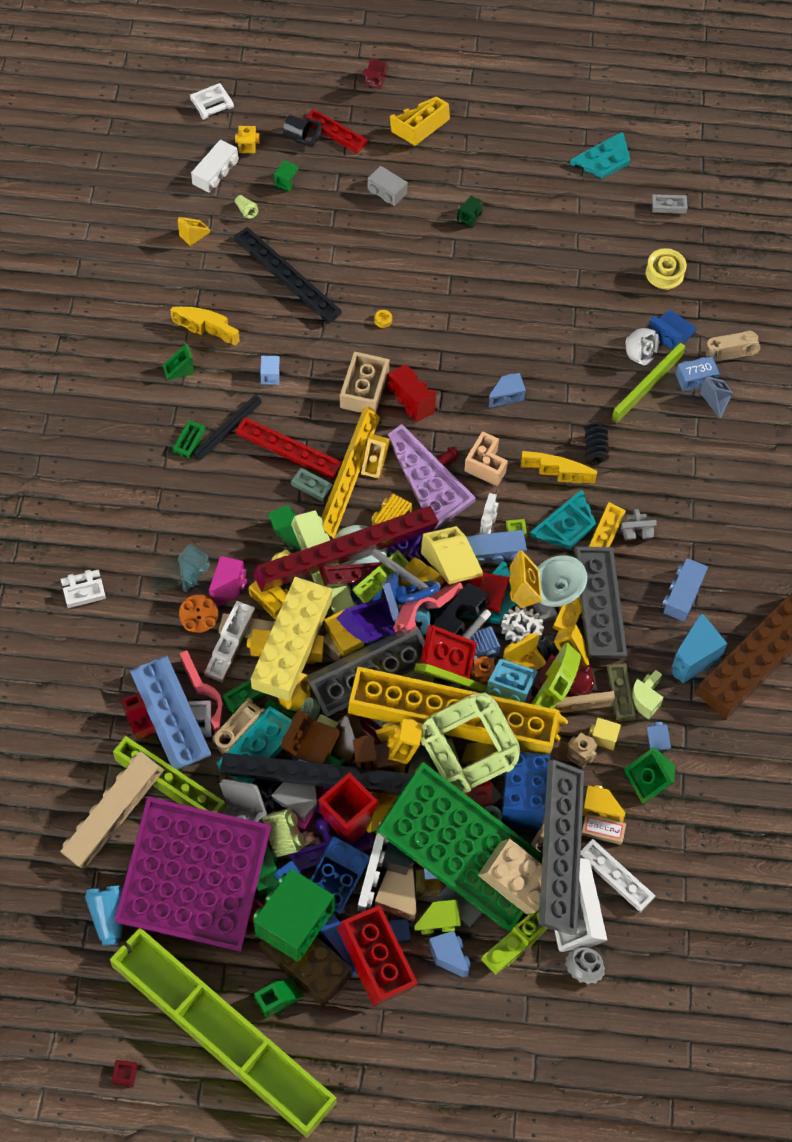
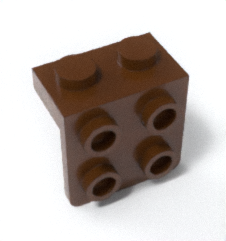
M298 710L291 721L287 733L282 738L280 747L289 755L310 763L325 764L340 731L337 728L317 722L305 712Z

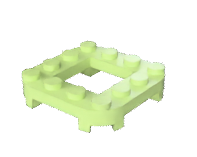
M487 693L469 695L430 715L423 723L422 745H425L440 775L463 793L471 791L472 788L506 771L510 772L518 762L520 755L519 743L497 702ZM478 716L498 751L462 768L443 733Z

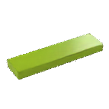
M416 663L415 672L456 683L458 687L469 691L486 693L487 685L429 664Z

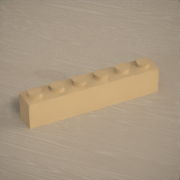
M141 751L131 758L127 769L118 774L115 784L104 792L103 799L99 804H95L91 808L87 819L79 823L75 834L64 842L63 849L60 852L78 867L83 869L88 867L164 771L163 768Z

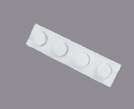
M593 839L581 850L580 858L590 860L591 868L640 913L655 898V895Z

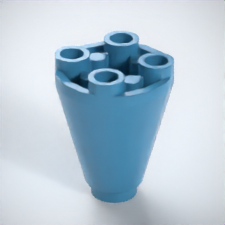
M110 886L106 887L107 890H86L85 899L99 940L102 941V946L120 944L119 939L122 937L123 925L114 921L123 887Z

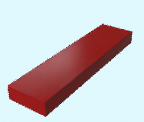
M315 109L305 117L321 122L322 134L357 154L367 145L366 138ZM310 124V127H311V128H313V129H315V130L317 129L318 126H314V125H311V124Z

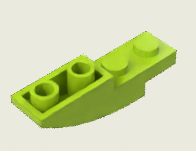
M568 643L563 645L545 675L548 677L531 704L554 709L558 702H563L575 679L581 655Z
M540 907L537 912L530 913L519 922L506 937L481 958L495 975L507 965L510 966L548 929L539 925Z

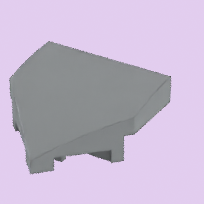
M283 782L271 795L273 800L286 809L291 808L292 812L304 821L318 806L316 786Z

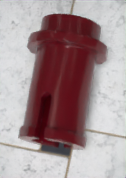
M454 446L448 447L447 451L436 459L443 466H446L451 461L457 460L460 453Z

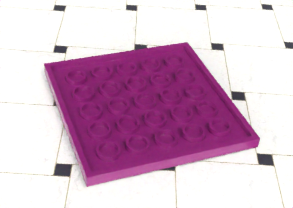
M147 797L114 922L241 952L271 825Z

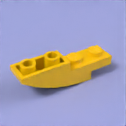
M181 306L170 309L172 321L177 325L188 328L193 333L202 335L207 331L210 335H215L224 342L235 346L240 341L239 330L229 326L228 318L221 314L195 307Z

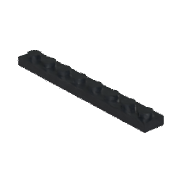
M246 227L234 235V240L325 322L329 324L342 314V310L251 229Z

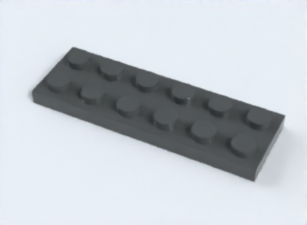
M576 547L574 549L575 558L583 564L587 572V584L580 595L588 658H625L627 650L613 547Z

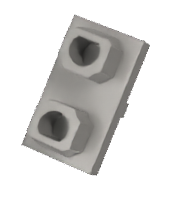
M634 509L633 515H627V521L634 520V522H623L619 525V531H623L625 541L636 539L635 530H641L642 539H651L654 537V527L657 526L656 520L640 521L647 519L646 514H640L639 509Z

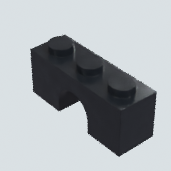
M468 583L464 588L460 589L457 597L447 605L443 614L435 619L433 625L462 636L466 630L464 623L459 618L464 614H472L479 617L490 604L488 594Z

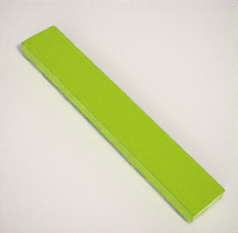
M682 343L678 344L614 409L612 421L618 423L683 357L685 345Z

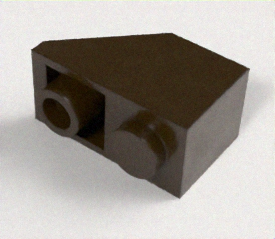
M353 714L341 717L338 724L340 726L338 729L340 734L331 750L349 763L355 760L353 739L364 736L359 718Z

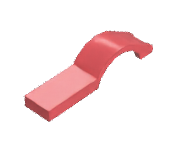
M461 582L447 584L430 597L406 602L401 607L393 627L395 632L400 631L404 627L408 631L416 626L415 616L419 605H422L425 609L440 608L456 596L460 589L463 588Z
M186 650L180 653V659L196 695L210 697L218 705L215 715L210 719L211 727L215 734L222 726L223 705L221 696L215 688L202 683Z

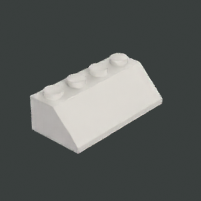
M580 858L577 934L569 935L555 930L560 952L583 947L590 948L607 941L590 860Z

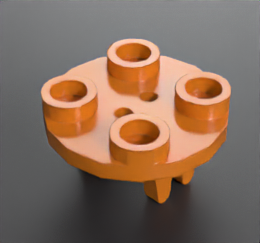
M194 594L182 602L179 608V618L186 630L202 633L215 626L218 619V609L216 603L210 597L204 594Z

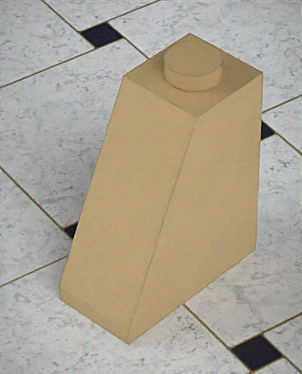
M408 868L407 875L387 870L375 899V907L380 905L383 911L414 922L416 919V901L413 869Z

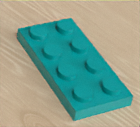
M269 706L227 753L275 758L282 750L280 744L291 725L292 719ZM222 758L216 764L218 769L221 767ZM230 776L238 782L252 784L255 780L252 778Z

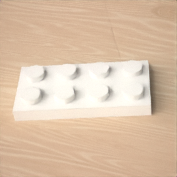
M378 833L376 834L357 910L361 912L366 911L367 907L371 908L374 893L371 892V889L377 886L380 872L376 871L377 866L382 867L385 851H382V847H387L388 840Z

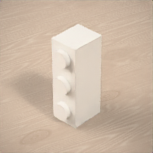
M219 140L191 172L192 184L207 192L217 187L223 176L225 177L228 174L229 169L237 164L239 159L237 148Z

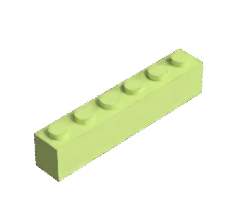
M316 510L294 516L291 526L301 550L330 541L329 535L324 532L322 518L318 516ZM320 572L312 574L314 583L324 586ZM349 585L328 587L332 589V602L327 612L328 617L346 608L357 606L356 602H353Z

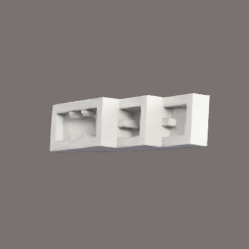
M236 601L212 652V658L204 672V676L223 683L255 610L254 607Z

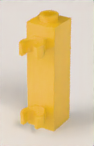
M252 630V636H248L247 648H250L251 656H259L260 658L271 631ZM317 635L307 659V664L315 665V662H322L324 636Z

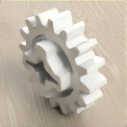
M516 606L515 611L509 609L508 614H504L501 623V633L506 634L505 640L511 639V643H518L525 635L533 632L532 634L537 632L540 640L544 630V626H542L543 620H538L540 614L534 615V609L526 611V607L520 610Z

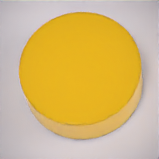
M387 310L377 311L374 318L375 324L380 328L389 327L392 324V314Z

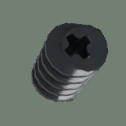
M590 423L585 427L586 462L591 465L600 464L609 459L608 429L597 423Z

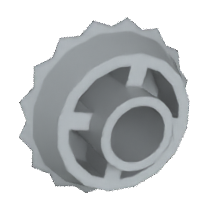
M591 948L574 949L566 957L565 965L568 968L567 972L572 974V977L578 979L579 982L596 984L605 975V967L601 956Z

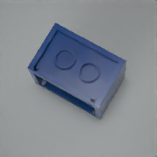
M520 751L515 767L510 772H505L501 822L507 827L536 831L541 829L545 818V808L543 809V806L545 807L547 766L548 761H550V755Z

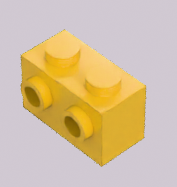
M403 718L400 725L395 726L393 735L389 736L387 747H390L389 760L408 765L420 745L423 724L412 719Z

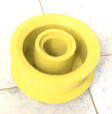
M656 250L648 259L646 277L655 287L666 290L675 288L684 279L687 266L686 260L675 250Z

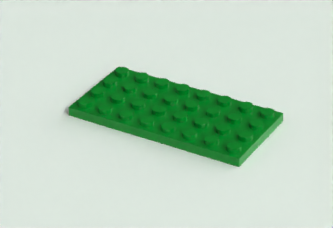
M424 762L419 764L376 829L378 834L506 931L511 932L516 926L523 911L480 878L478 874L500 841L511 839L541 864L543 853Z

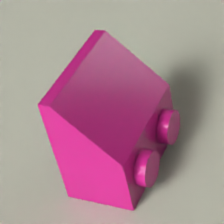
M220 556L209 588L210 598L216 603L217 607L239 597L241 590H245L247 579L245 578L246 569H244L243 561Z

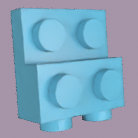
M500 658L488 681L486 693L491 696L526 703L537 678L538 671Z

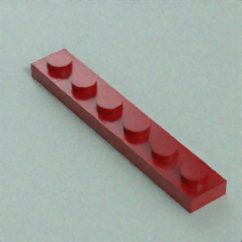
M244 417L236 429V435L332 480L335 479L342 465L341 461Z

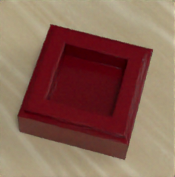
M116 1060L112 1084L134 1087L138 1063Z

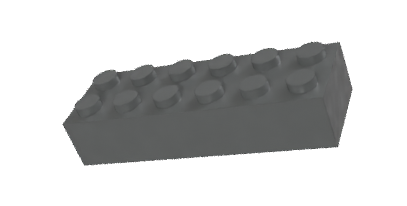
M414 626L408 631L404 628L306 676L324 715L328 717L349 707V700L358 667L404 677L418 673L414 669L416 663L420 664L425 642L419 628Z

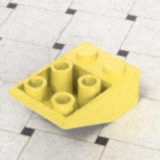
M457 526L423 534L421 554L448 584L483 576V571L466 536Z

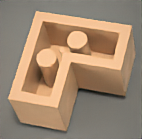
M482 431L465 459L464 471L498 486L506 473L508 460L495 455L498 451L499 439Z

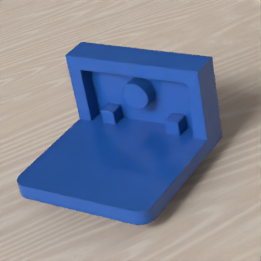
M668 310L660 319L654 315L650 319L648 329L656 331L655 333L659 335V341L671 350L680 343L684 344L696 332L695 326L672 310Z

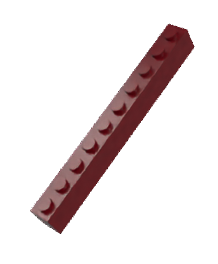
M430 505L258 565L254 578L261 592L292 582L295 577L303 578L320 572L319 569L323 566L340 565L371 554L374 549L379 551L425 533L433 532L439 521Z

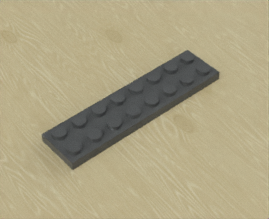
M550 760L547 766L539 925L573 935L577 934L584 771L556 760Z

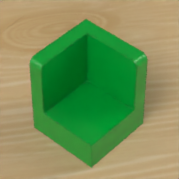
M284 160L274 173V185L290 191L293 187L292 178L299 170V167Z

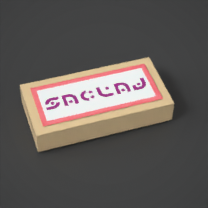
M586 814L581 835L622 845L626 823Z

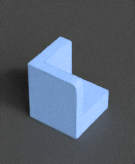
M261 356V384L279 385V356Z

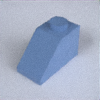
M520 373L507 374L501 377L490 393L489 408L525 400L526 389Z

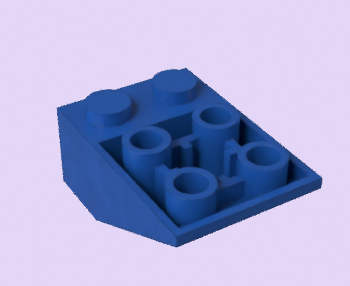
M334 836L330 838L310 881L335 896L336 912L341 914L370 856Z

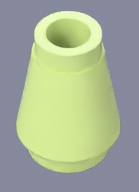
M242 195L235 199V203L244 217L251 219L257 215V204Z

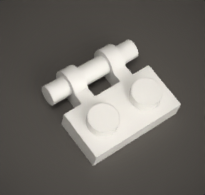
M489 493L481 519L480 535L490 534L492 523L496 521L499 505L496 502V494Z
M99 569L94 571L86 570L85 573L78 575L70 574L68 577L60 579L62 586L70 585L63 588L68 608L106 599L102 580H93L100 577ZM87 580V582L76 585V583Z

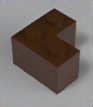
M360 736L357 739H353L357 768L400 773L399 762L388 759L390 747H387L388 741L375 745L373 736Z

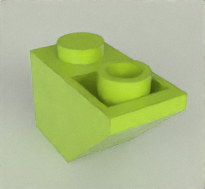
M458 900L433 902L414 926L415 931L421 930V934L434 933V929L442 928V932L455 931L456 926H461Z

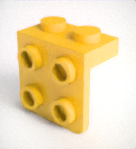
M538 633L527 634L518 643L509 644L505 648L503 659L540 672L546 661L537 650Z

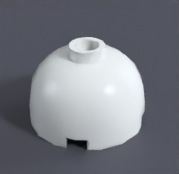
M648 328L636 329L627 337L625 342L626 352L631 360L641 365H648L652 362L654 358L651 356L653 352L657 353L660 343L659 335L655 333L656 331Z

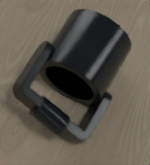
M289 115L284 123L283 136L294 139L296 143L313 147L322 133V123L310 118L302 119ZM310 124L318 126L311 142L305 140Z

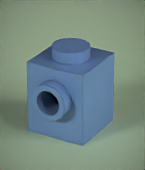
M663 722L651 723V727H647L650 749L654 747L659 752L671 751L667 724L663 725Z

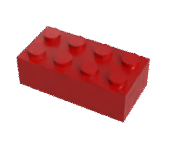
M380 905L345 919L338 925L337 931L373 1007L410 991L418 984Z

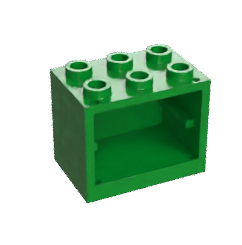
M290 869L287 874L284 873L278 881L279 886L275 891L272 890L266 898L267 903L263 908H259L256 911L253 919L256 936L299 963L335 911V896L295 870Z

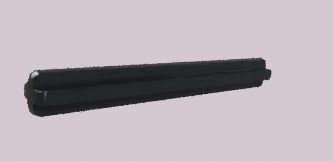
M254 395L194 451L195 456L202 460L242 422L244 417L249 416L262 403V399L258 395Z

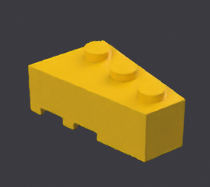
M434 97L418 104L417 108L409 110V108L405 109L404 113L397 116L393 114L389 116L391 132L416 146L450 120L449 103Z

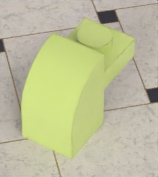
M657 670L652 675L647 674L642 682L637 679L632 691L634 708L647 719H650L657 711L664 698L654 691L662 676Z

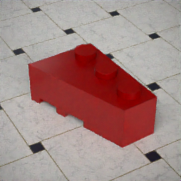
M405 364L387 373L386 386L390 392L393 391L396 395L398 403L405 407L407 415L410 418L412 417L417 423L435 413L436 392L434 390L429 391L426 388L427 383L417 380L418 375Z

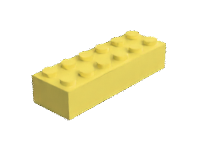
M298 577L294 578L251 676L252 689L287 701L291 700L331 605V588Z

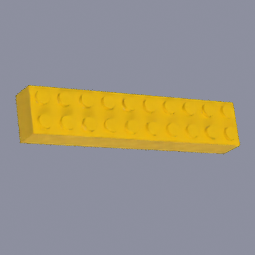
M358 667L349 700L348 714L399 725L403 718L412 719L423 724L430 715L477 692ZM489 695L497 702L519 743L520 751L551 754L560 710ZM478 716L443 733L444 735L494 745Z

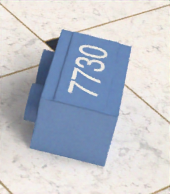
M702 357L698 360L684 361L678 364L675 375L683 392L702 388L706 376L718 379L720 373L713 357Z

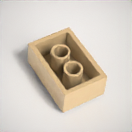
M354 351L340 394V408L362 413L364 407H370L376 413L386 384L387 373H389L390 359Z
M511 839L500 841L478 876L525 914L535 913L539 909L542 864Z

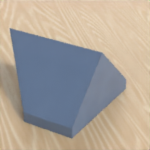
M709 376L704 378L700 394L719 419H721L734 393L724 380Z

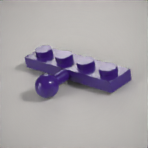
M323 817L316 821L315 828L319 833H322L325 842L303 848L289 855L291 861L301 873L316 868L322 853L332 837L330 833L332 827ZM366 831L351 846L363 853L371 852L374 846L371 833ZM342 837L337 838V839H339V840H341V841L347 843Z

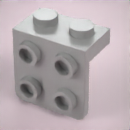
M223 779L220 782V787L227 806L222 814L262 823V818L267 813L258 787L251 783Z

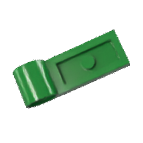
M250 679L222 695L221 700L234 714L247 699L250 698L255 702L265 696L266 693L252 689Z

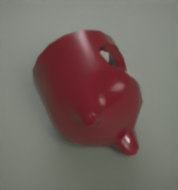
M579 666L575 679L565 697L591 694L594 684L591 666Z

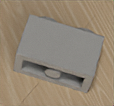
M382 166L368 177V190L381 197L387 203L395 206L407 194L408 182Z

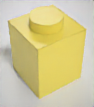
M597 718L596 725L591 724L588 735L592 736L597 746L614 750L621 725Z

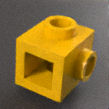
M239 126L238 133H235V143H238L239 153H256V144H259V133H256V126Z

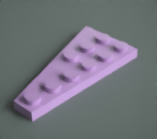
M402 424L388 434L389 442L420 507L424 508L431 505L439 521L434 531L475 502L476 498Z

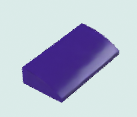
M386 597L346 608L337 617L340 624L350 634L365 643L396 633L393 628L395 622H393Z

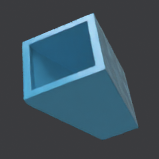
M704 614L698 617L681 644L671 667L674 677L682 683L687 682L718 663L727 646V642Z

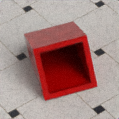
M350 772L318 799L322 817L350 846L366 833L378 804V800Z

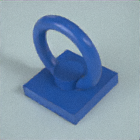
M397 572L389 574L382 585L393 622L397 620L401 607L406 602L417 601L437 593L441 588L440 583L437 581H425L423 583L429 586V588L420 591L414 585L408 587L401 586Z

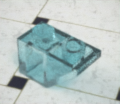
M190 543L178 556L183 591L187 592L190 587H194L198 577L202 573L204 574L210 565L208 554Z

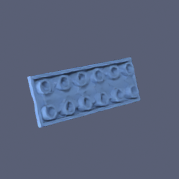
M164 655L147 664L129 670L145 703L149 717L170 765L179 770L211 756L208 745L168 656Z

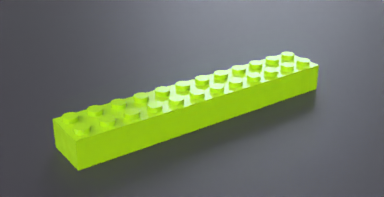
M139 928L127 941L131 952L128 954L127 948L123 945L110 959L112 967L301 1134L308 1138L337 1104L336 1097L143 929Z

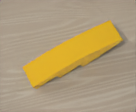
M522 451L521 467L539 468V474L558 475V482L595 484L597 470L563 457Z

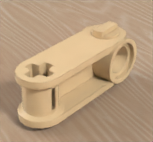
M745 331L710 338L707 342L706 358L713 357L714 361L717 362L753 356L761 349L758 335L753 331Z
M247 699L221 729L214 734L212 743L217 746L221 753H227L265 712V709H260L253 703L252 699ZM224 739H230L228 744H221Z

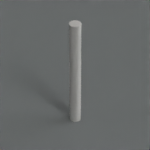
M377 549L372 551L371 555L394 572H397L398 575L422 591L429 588V586Z

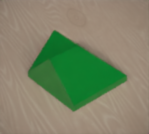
M654 747L624 769L642 804H646L674 783L675 764Z

